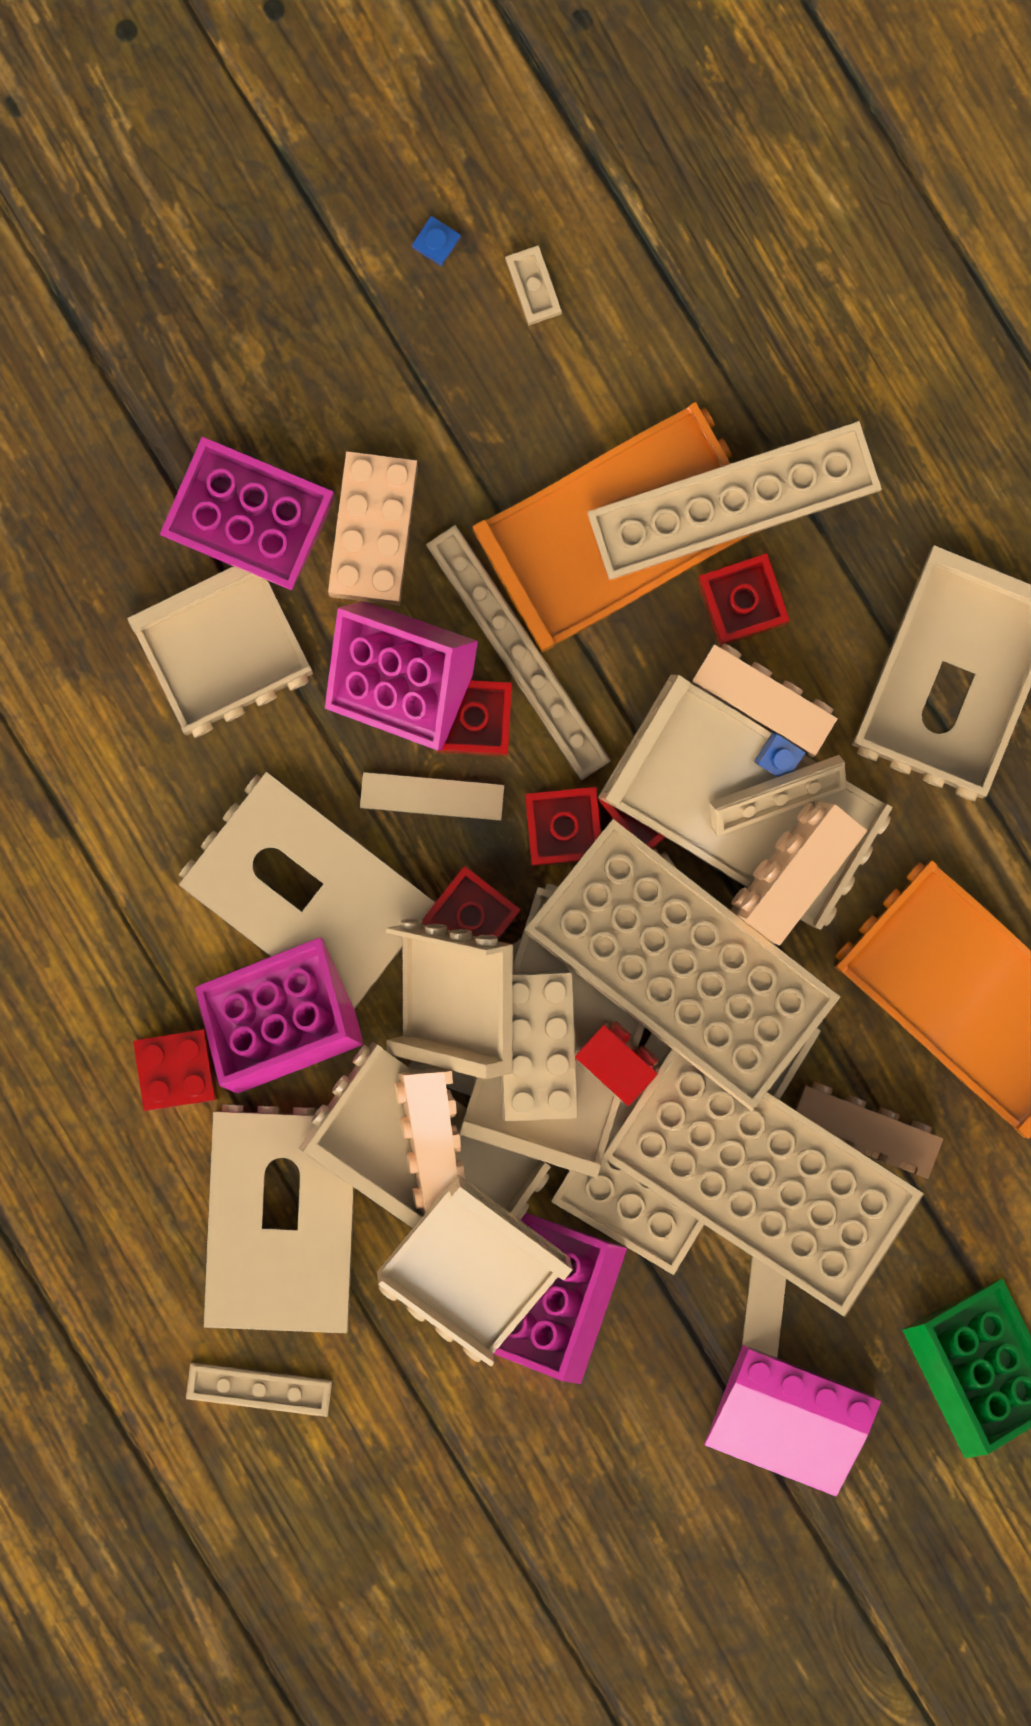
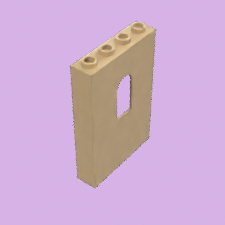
M934 545L927 556L851 744L859 748L857 754L873 761H877L878 756L891 761L890 768L909 775L911 770L924 775L923 781L933 786L942 788L944 783L957 788L955 794L971 801H976L977 797H987L1031 688V584ZM942 661L974 673L975 676L955 725L948 732L937 734L929 731L923 724L922 711Z
M266 772L263 777L257 774L244 791L249 795L242 804L238 805L235 802L224 815L223 820L227 822L219 833L213 830L201 845V848L205 851L197 862L190 859L179 874L183 878L179 885L271 957L319 937L323 938L352 1006L355 1009L403 947L402 937L386 933V928L401 925V920L403 919L422 920L435 902ZM265 848L279 849L323 883L322 887L302 912L257 878L253 871V860L258 852Z
M222 1104V1111L213 1112L204 1327L327 1333L348 1332L355 1188L298 1149L315 1125L311 1122L315 1108L293 1107V1114L279 1113V1107L258 1106L257 1112H243V1105ZM277 1158L292 1160L300 1171L298 1230L262 1229L265 1170L268 1164Z

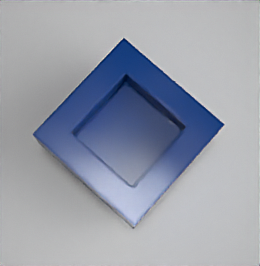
M431 216L412 244V248L442 267L460 240L461 235Z
M773 732L754 762L776 777H780L793 772L806 752Z

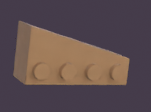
M814 1081L811 1088L805 1085L802 1086L794 1107L795 1111L860 1153L929 1179L943 1142V1138L931 1134L933 1127L915 1120L909 1126L898 1121L900 1114L882 1107L879 1108L878 1113L865 1109L866 1101L848 1094L845 1100L831 1096L832 1088Z

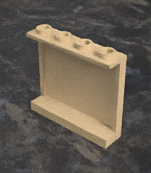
M234 566L127 618L186 736L191 733L194 738L204 735L214 729L212 723L222 718H225L226 722L232 721L245 714L244 707L254 702L258 706L267 704L277 698L275 692L287 686L290 691L307 684L309 682L307 676L313 674L268 580Z
M403 919L401 920V925L387 927L386 933L401 936L403 941V1036L388 1039L387 1052L390 1055L483 1079L512 1073L513 945L499 942L498 937L494 935L472 936V931L458 929L449 931L447 926L443 924L422 925V920Z
M457 1175L379 1268L377 1278L379 1290L392 1301L399 1299L408 1306L407 1310L416 1319L422 1322L426 1319L436 1326L435 1330L442 1338L449 1342L455 1340L464 1347V1352L476 1362L483 1360L489 1366H492L494 1364L493 1353L557 1277L565 1280L573 1268L568 1255L464 1178Z

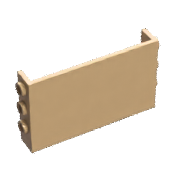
M372 1042L369 1047L364 1045L353 1059V1063L356 1066L348 1077L343 1075L337 1081L332 1090L335 1096L328 1106L323 1104L317 1110L311 1120L315 1125L298 1149L414 1228L424 1215L421 1213V1209H415L412 1188H416L417 1183L415 1173L410 1174L407 1166L406 1153L411 1152L409 1138H403L400 1118L405 1117L403 1103L398 1104L394 1083L399 1082L398 1072L412 1069L383 1050L381 1046ZM455 1100L457 1114H455V1117L450 1118L451 1125H456L459 1133L467 1108ZM460 1135L461 1152L456 1153V1158L463 1163L465 1180L520 1220L529 1207L527 1201L534 1191L539 1192L548 1181L549 1174L547 1172L551 1166L543 1161Z

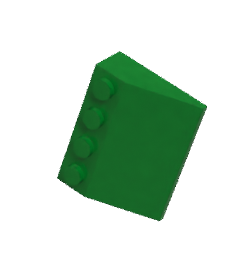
M1003 1278L924 1316L902 1329L965 1459L988 1455L1031 1428V1335Z

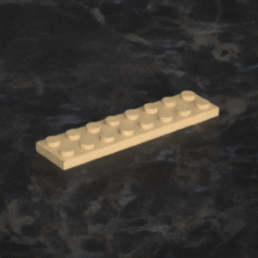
M860 421L588 511L587 513L608 578L613 580L879 492L882 488Z

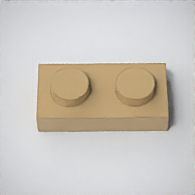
M539 245L506 256L505 260L528 326L561 315L562 310Z

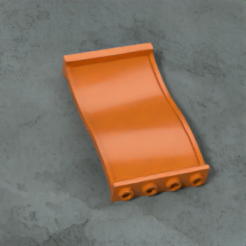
M696 402L689 405L688 408L616 446L538 493L472 526L476 538L541 653L631 604L703 561L755 534L752 533L613 580L608 578L587 512L729 465L728 459L732 457L731 451L723 438L716 439L711 430L715 424L705 407L700 410Z
M932 860L928 861L925 865L919 862L906 876L910 881L901 892L895 888L883 901L882 904L886 909L881 915L876 918L872 914L859 928L863 935L854 945L848 941L838 951L835 957L839 961L834 968L845 975L961 1082L1008 1122L1023 1138L1029 1139L1031 1137V951L978 901L937 867L936 863Z

